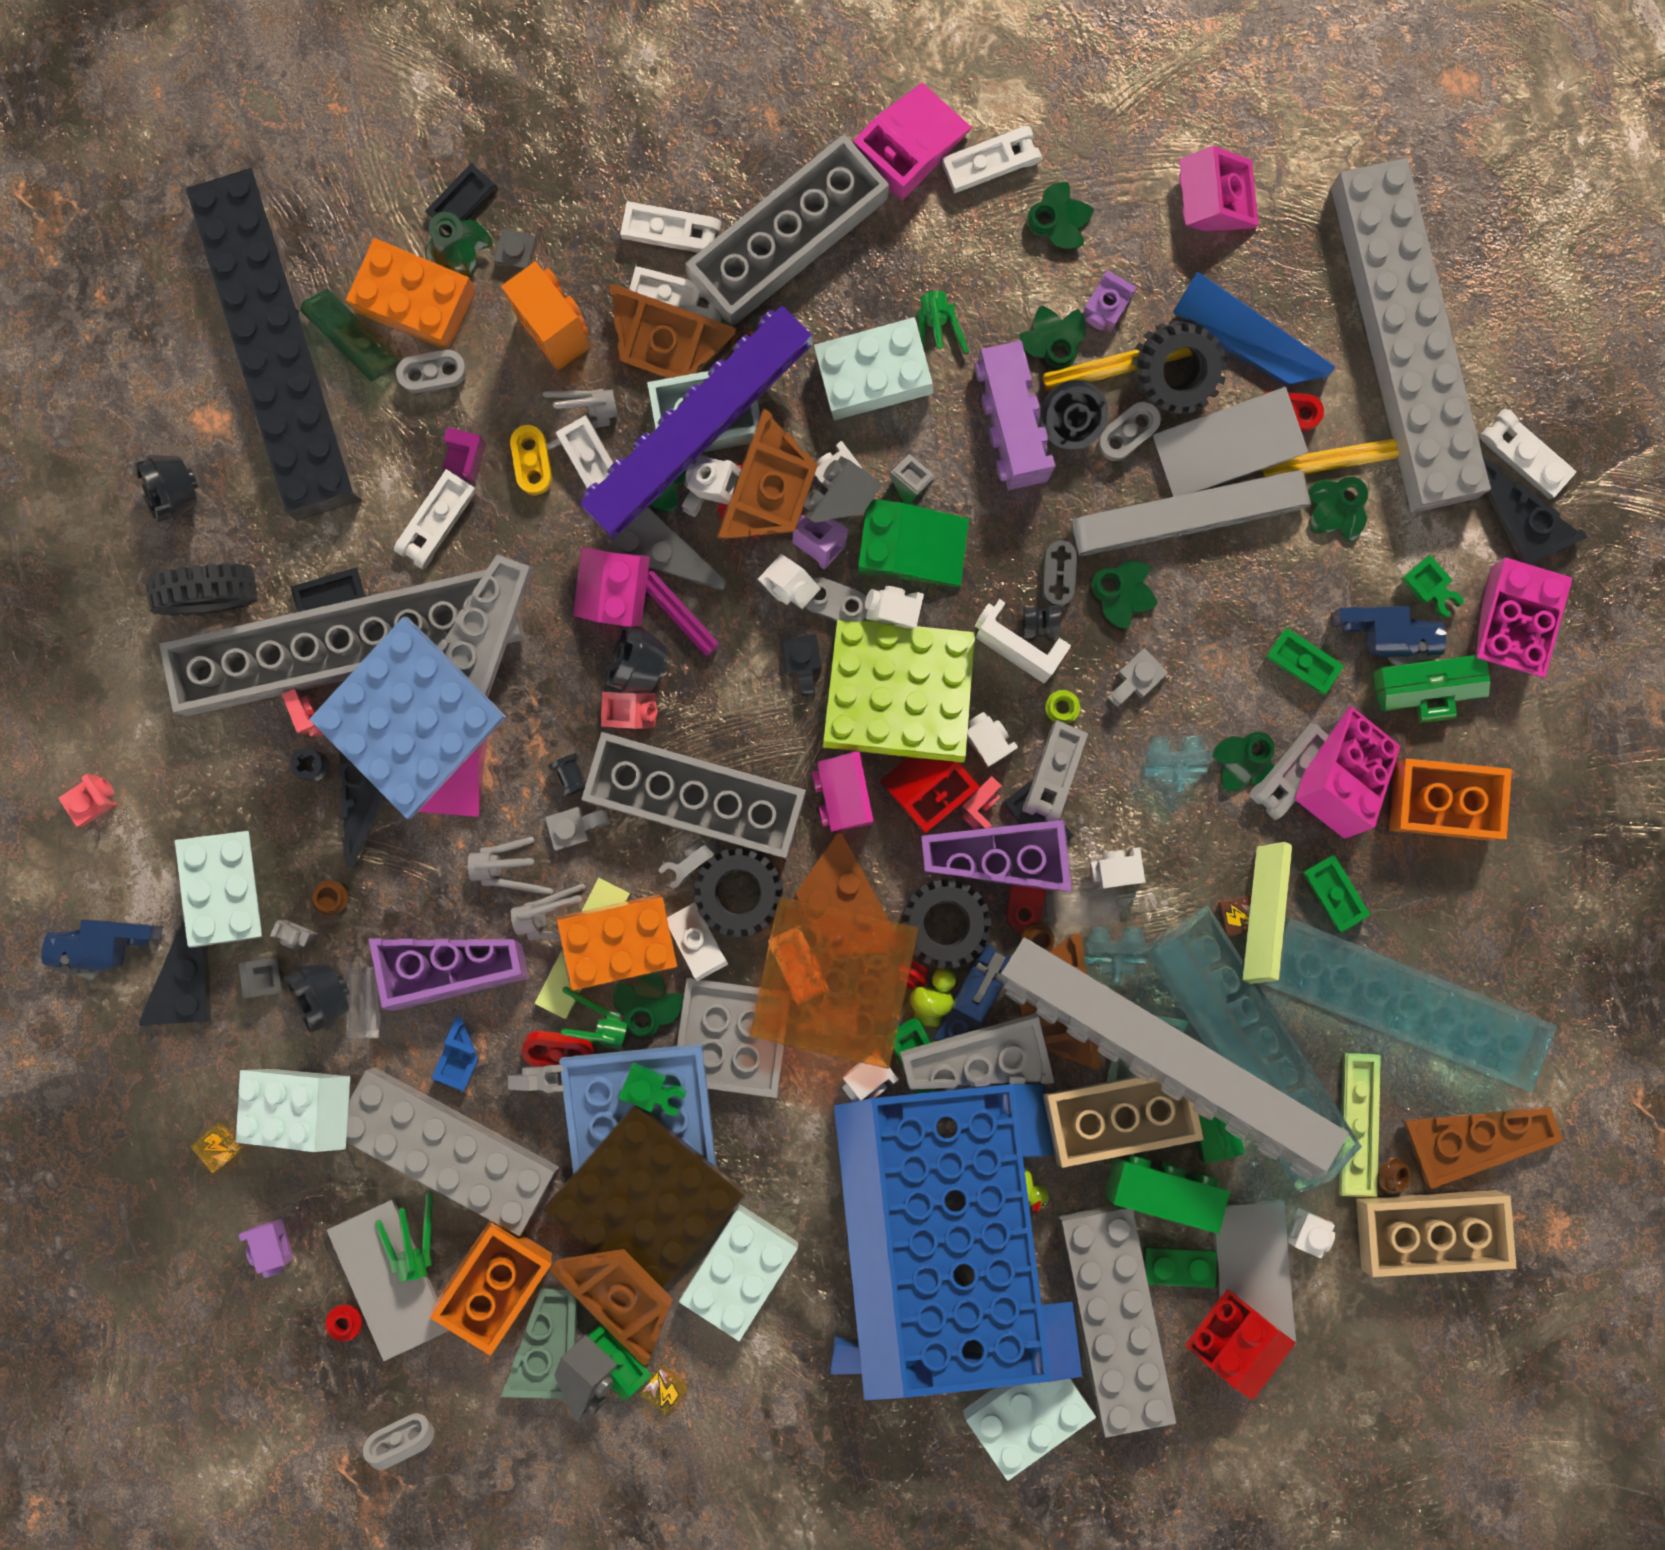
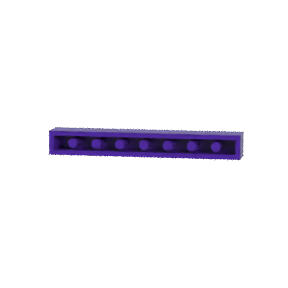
M783 306L776 312L771 310L766 313L758 323L760 328L750 337L748 335L743 336L733 347L734 353L726 361L720 359L711 367L708 372L710 377L700 386L698 384L693 385L684 394V402L676 410L673 408L667 410L658 420L659 426L650 435L645 433L637 439L632 447L634 451L625 460L622 457L617 459L607 471L609 475L600 484L595 482L585 490L582 495L584 500L580 503L581 507L613 540L813 345L812 334Z

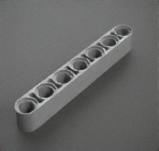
M1294 471L1090 514L1072 520L1071 524L1078 555L1086 556L1294 512L1311 506L1304 472Z

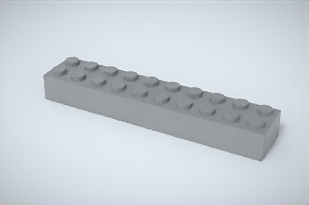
M1408 158L1340 172L1330 188L1392 438L1397 441L1396 447L1399 450L1397 459L1410 511L1415 513L1478 499L1491 490Z
M486 570L160 643L159 646L173 712L188 717L280 696L282 693L292 689L302 691L345 681L402 617H408L438 646L455 624L454 620L461 609L464 610L473 596L472 592ZM519 610L507 644L525 640Z
M1025 937L1001 973L1003 988L1007 990L1005 994L1010 999L1021 1005H1024L1025 1002L1030 1003L1037 1008V1015L1052 1024L1058 1020L1068 1027L1067 1033L1083 1043L1087 1039L1100 1046L1098 1052L1114 1062L1120 1058L1130 1064L1129 1070L1134 1075L1145 1081H1148L1150 1077L1163 1085L1161 1090L1178 1101L1182 1097L1195 1104L1193 1107L1195 1112L1209 1120H1212L1215 1116L1227 1124L1225 1129L1229 1133L1242 1140L1247 1136L1259 1143L1257 1147L1259 1151L1274 1160H1277L1280 1156L1292 1163L1290 1169L1307 1180H1310L1312 1176L1319 1179L1328 1171L1349 1135V1132Z

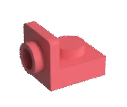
M296 689L281 694L297 733L304 736L309 735L310 738L324 735L310 721L316 709L308 694L303 695L302 692Z
M602 692L601 727L632 729L655 727L658 712L655 693Z
M87 773L81 777L82 783L59 797L76 827L82 828L117 805L112 798L114 790L104 777Z
M992 776L960 808L965 813L961 818L973 830L992 827L978 812L980 808L987 811L1000 798L996 791L1002 785Z

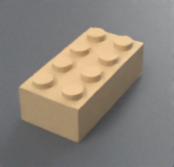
M1138 1076L1043 1094L1056 1164L1062 1168L1204 1140L1199 1115L1193 1110L1195 1104L1184 1097L1180 1101L1170 1097L1161 1090L1163 1085L1151 1077L1148 1081H1145Z
M1491 1190L1356 1198L1361 1270L1371 1277L1517 1269L1511 1196Z

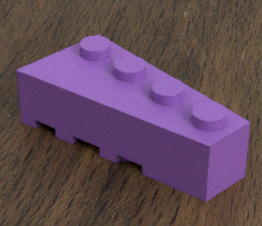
M1022 341L983 348L980 350L979 361L974 362L977 381H983L986 394L982 395V404L985 415L991 414L993 427L989 428V435L992 447H998L1001 460L996 461L1000 481H1006L1008 490L1048 482L1055 468V463L1052 455L1045 456L1048 443L1045 427H1037L1036 422L1040 420V407L1037 396L1034 393L1029 394L1028 388H1032V378Z
M1064 820L921 836L925 871L929 874L1073 893Z
M369 938L381 1007L392 1012L529 979L523 946L513 939L395 940Z

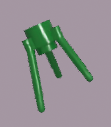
M931 291L923 294L920 297L921 309L917 310L918 331L923 349L926 322L928 326L933 327L936 347L938 350H941L943 348L941 325L947 323V318H949L962 352L965 355L969 354V348L956 318L954 304H948L947 294L943 291Z
M563 987V993L606 1017V1020H598L595 1033L564 1028L561 1030V1034L589 1040L595 1046L620 1050L627 1028L626 1022L619 1021L620 1013L608 1010L574 990L572 991L568 987Z
M432 1192L426 1193L421 1255L419 1248L412 1249L404 1208L398 1210L404 1251L398 1252L399 1259H397L382 1221L377 1220L375 1222L390 1261L392 1274H398L399 1282L427 1277L426 1267L432 1265L430 1258L433 1209Z

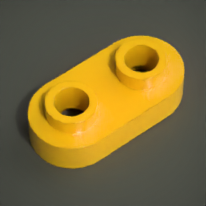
M532 425L520 426L513 432L510 439L516 481L525 493L541 495L549 489L552 483L547 442L543 433L537 427ZM526 441H535V447L532 450H525L524 444ZM532 474H540L541 479L538 483L532 484L529 482Z

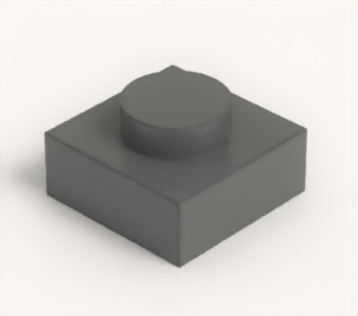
M503 228L494 257L495 264L518 271L524 270L532 263L538 242L536 237Z
M277 958L239 963L243 998L282 993Z

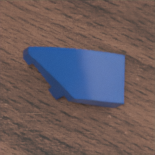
M456 1016L444 1042L445 1048L431 1079L465 1093L479 1059L462 1018Z

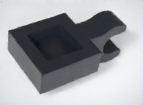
M812 634L782 639L788 675L798 674L802 697L814 696L815 687L812 672L822 670L817 635Z

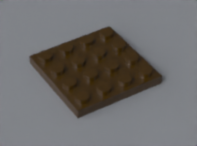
M632 1105L547 1203L543 1211L595 1253L624 1249L664 1288L745 1196V1190L649 1111Z

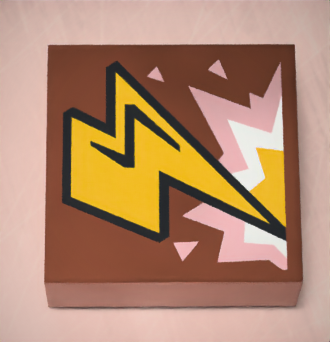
M1252 895L1218 902L1225 936L1248 932Z

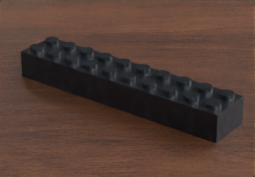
M251 167L185 188L285 512L294 520L299 521L362 501L263 182Z

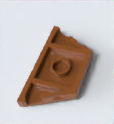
M615 284L610 285L609 289L610 295L613 298L615 330L618 333V350L621 362L666 378L695 374L738 331V328Z
M765 409L760 413L716 538L730 539L790 533L796 529L803 504L807 498L818 465L807 453L798 447L795 439L788 432L785 433L773 420V415Z
M842 832L837 833L795 892L827 954L901 953L905 951Z
M1081 933L1071 935L1050 951L1051 954L1087 975ZM1025 1002L1024 1005L1019 1004L1021 1017L1034 1014L1037 1011V1008L1028 1002ZM1037 1015L1040 1020L1047 1053L1095 1069L1101 1068L1097 1044L1089 1039L1083 1043L1068 1034V1027L1058 1020L1052 1024Z
M624 1249L556 1260L549 1271L643 1366L647 1365L673 1302L672 1297Z

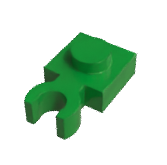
M1430 554L1400 578L1423 605L1432 599L1436 614L1443 619L1451 615L1445 607L1446 600L1452 601L1456 607L1464 604V599L1459 593L1449 591L1446 588L1453 580Z
M633 1063L618 1099L652 1112L655 1103L661 1105L663 1111L668 1115L677 1116L680 1108L672 1105L669 1102V1098L678 1096L684 1099L687 1091L677 1085L663 1086L666 1078L665 1075Z

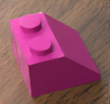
M1216 146L1208 147L1179 159V182L1182 187L1184 204L1182 214L1186 226L1204 232L1248 229L1259 226L1252 160Z
M581 547L573 616L614 625L641 626L650 557Z
M852 752L817 762L819 771H814L812 774L816 792L823 791L826 805L819 806L823 827L830 825L831 833L872 825L873 816L860 752Z

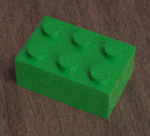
M1134 1153L1114 1157L1104 1196L1114 1205L1220 1234L1231 1191L1221 1186L1222 1180L1215 1178L1212 1174L1194 1170L1193 1176L1186 1174L1187 1170L1182 1169L1179 1165L1160 1160L1159 1166L1152 1165V1160L1146 1159L1144 1155Z

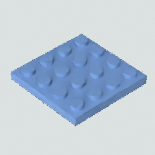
M402 617L313 714L310 721L407 819L414 817L500 725L506 716L408 617Z
M703 1044L562 1057L559 1063L563 1066L561 1079L564 1086L563 1095L573 1173L632 1107L633 1104L620 1100L618 1097L633 1063L665 1075L666 1078L663 1086L677 1085L687 1091L684 1099L678 1096L669 1098V1102L672 1105L680 1108L677 1116L668 1115L663 1111L661 1105L655 1103L650 1113L717 1167Z

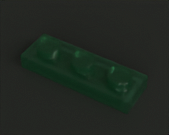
M329 289L302 302L300 311L371 382L396 369L399 359Z

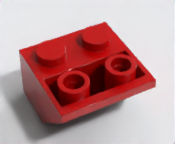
M908 757L879 781L923 834H926L980 788L959 762Z
M1227 1288L1186 1342L1185 1346L1234 1389L1254 1400L1296 1342Z

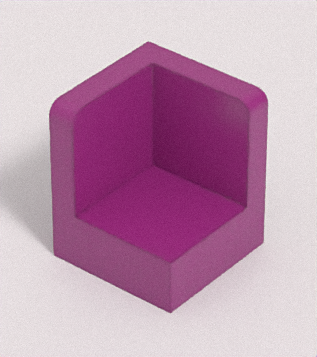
M447 427L443 441L447 444L448 450L442 473L447 469L462 480L476 483L486 447L485 441L480 435Z

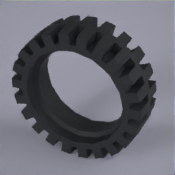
M222 563L220 565L207 564L206 566L194 565L190 568L180 567L177 570L169 569L164 572H158L146 579L150 612H153V614L164 616L182 614V616H187L191 614L200 615L207 612L217 613L221 610L229 611L233 610V608L249 606L258 600L254 571L249 565H230L229 563Z

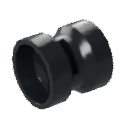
M1024 605L1022 616L1023 639L1034 640L1037 637H1045L1047 640H1058L1060 636V607L1048 606L1046 609H1038L1035 605Z

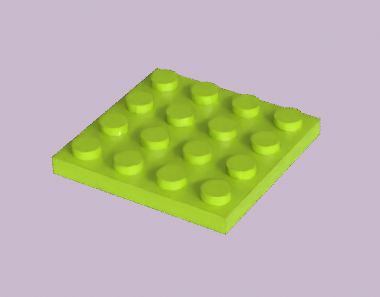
M837 620L823 748L964 763L975 632L920 626L906 629L894 626L891 623Z

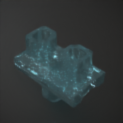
M1201 736L1183 738L1181 743L1182 751H1170V742L1166 737L1151 738L1148 754L1143 766L1144 776H1161V783H1173L1175 793H1183L1185 783L1197 782V775L1207 774L1208 765L1212 762L1211 750H1205Z
M1093 926L1090 929L1088 942L1084 948L1085 964H1099V974H1111L1113 984H1121L1123 974H1135V965H1146L1147 957L1151 955V944L1145 943L1141 927L1124 928L1122 931V943H1110V928Z

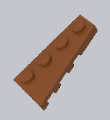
M1547 1106L1402 1120L1425 1184L1429 1189L1563 1142L1552 1109Z

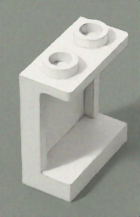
M999 599L995 607L988 603L975 624V627L979 629L976 639L1045 684L1071 645L1059 638L1046 655L996 621L1005 602Z

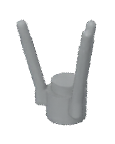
M556 390L543 392V396L546 398H585L554 402L553 407L560 409L588 406L589 417H597L596 421L591 422L594 429L610 426L609 418L618 417L613 390ZM557 438L547 443V448L551 450L562 445V443Z
M533 837L494 847H484L480 849V853H470L468 856L469 878L471 881L481 880L482 886H499L552 895L554 892L552 888L495 878V876H500L501 868L534 864L532 858L500 860V856L495 855L534 843Z
M580 884L538 901L525 903L524 906L512 908L511 920L515 933L517 935L527 934L529 941L540 938L560 940L559 933L556 931H540V927L546 926L545 913L581 902L582 897L580 895L567 897L583 891L585 885Z

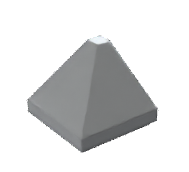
M910 454L889 474L903 502L910 505L935 477L934 474Z

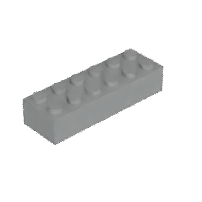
M843 134L685 263L687 278L701 291L705 299L714 307L725 322L734 327L886 202L889 184L849 138Z
M601 732L581 800L787 860L806 796V790Z
M376 1067L365 1071L349 1100L347 1143L518 1236H521L528 1228L560 1168Z
M1112 1204L1057 1215L1099 1426L1105 1438L1176 1424L1133 1210Z

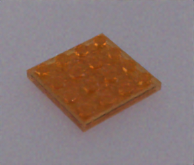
M779 897L750 1037L889 1069L919 927Z

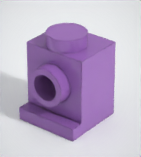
M1107 270L1085 306L1083 316L1087 318V322L1098 330L1107 329L1112 332L1137 287ZM1105 297L1115 304L1111 306L1106 305L1103 298Z
M800 515L796 529L793 532L792 543L818 561L819 567L825 570L845 548L848 529L834 519L814 523L805 516Z
M283 1219L253 1227L238 1234L240 1241L247 1239L249 1244L246 1246L247 1259L251 1266H255L257 1274L262 1272L263 1278L284 1272V1265L294 1260Z

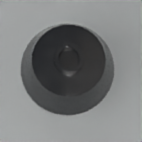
M1071 380L1061 383L1050 391L1042 404L1040 412L1041 426L1045 427L1048 439L1061 448L1079 449L1087 447L1101 435L1107 426L1108 405L1102 392L1089 382Z
M147 455L146 460L134 463L137 479L144 478L141 479L145 494L143 498L154 519L157 518V522L168 519L173 522L197 504L194 489L198 488L195 475L191 468H186L179 456Z
M627 627V631L622 630L613 649L615 656L612 669L614 670L607 669L606 685L617 688L618 693H650L657 681L662 680L666 671L667 661H664L666 646L643 627L638 629Z
M330 964L298 966L297 971L285 977L290 994L294 996L300 1010V1017L309 1032L322 1029L327 1031L349 1011L346 995L350 994L348 986L342 975L336 976Z

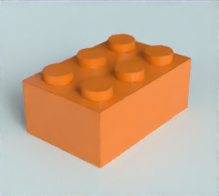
M373 238L346 301L355 313L443 350H450L476 289L470 278Z
M535 261L501 287L517 319L555 369L560 371L591 348L587 340L590 332L585 326L586 322L581 316L582 312L570 295L564 298L565 294L559 287L561 284L549 268L543 271Z
M1407 758L1396 761L1393 771L1389 831L1485 841L1506 840L1512 769Z
M659 894L555 917L569 985L572 991L677 967L663 897Z
M489 1220L433 1304L430 1319L491 1356L551 1266L552 1253L524 1235L518 1236Z

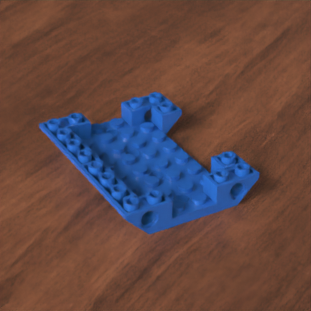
M1009 1084L871 1098L834 1106L864 1400L907 1398L1082 1377L1073 1302L1041 1305L1023 1159L1054 1156L1043 1094H1046L1044 1084ZM942 1118L953 1120L956 1125L955 1135L951 1138L941 1137L936 1130L938 1120ZM949 1191H959L964 1196L965 1205L961 1211L953 1212L946 1207L945 1196ZM961 1264L969 1266L974 1274L973 1281L966 1287L958 1285L953 1278L955 1268ZM969 1340H976L982 1346V1356L976 1362H968L962 1355V1347Z

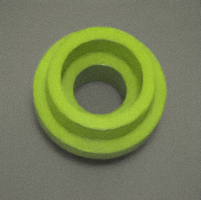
M1058 690L1048 697L1045 711L1052 722L1057 720L1069 724L1078 717L1080 702L1072 692ZM1058 702H1065L1068 705V712L1066 714H1060L1056 710Z

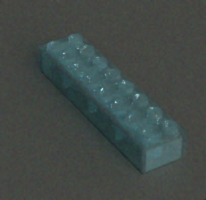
M1206 905L1176 921L1148 943L1144 949L1206 1047L1349 1132L1330 1168L1319 1179L1312 1176L1310 1180L1299 1176L1290 1169L1292 1163L1280 1156L1278 1157L1287 1177L1293 1182L1299 1193L1331 1181L1362 1146L1258 983L1250 984L1243 981L1244 961L1209 906Z
M1285 918L1279 981L1256 983L1515 1089L1531 1093L1557 1028V1025L1292 918Z

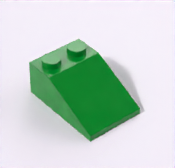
M872 499L865 512L858 574L961 587L969 518L900 502Z

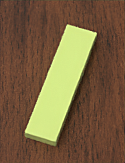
M1286 842L1258 846L1256 850L1243 981L1250 984L1279 981L1292 845Z
M598 878L582 911L628 901L631 893ZM561 950L534 1004L564 1019H568L576 1000L562 991L563 987L570 988ZM583 988L574 991L581 993Z
M1342 1053L1341 1128L1349 1132V1135L1340 1149L1339 1195L1377 1198L1381 1055Z

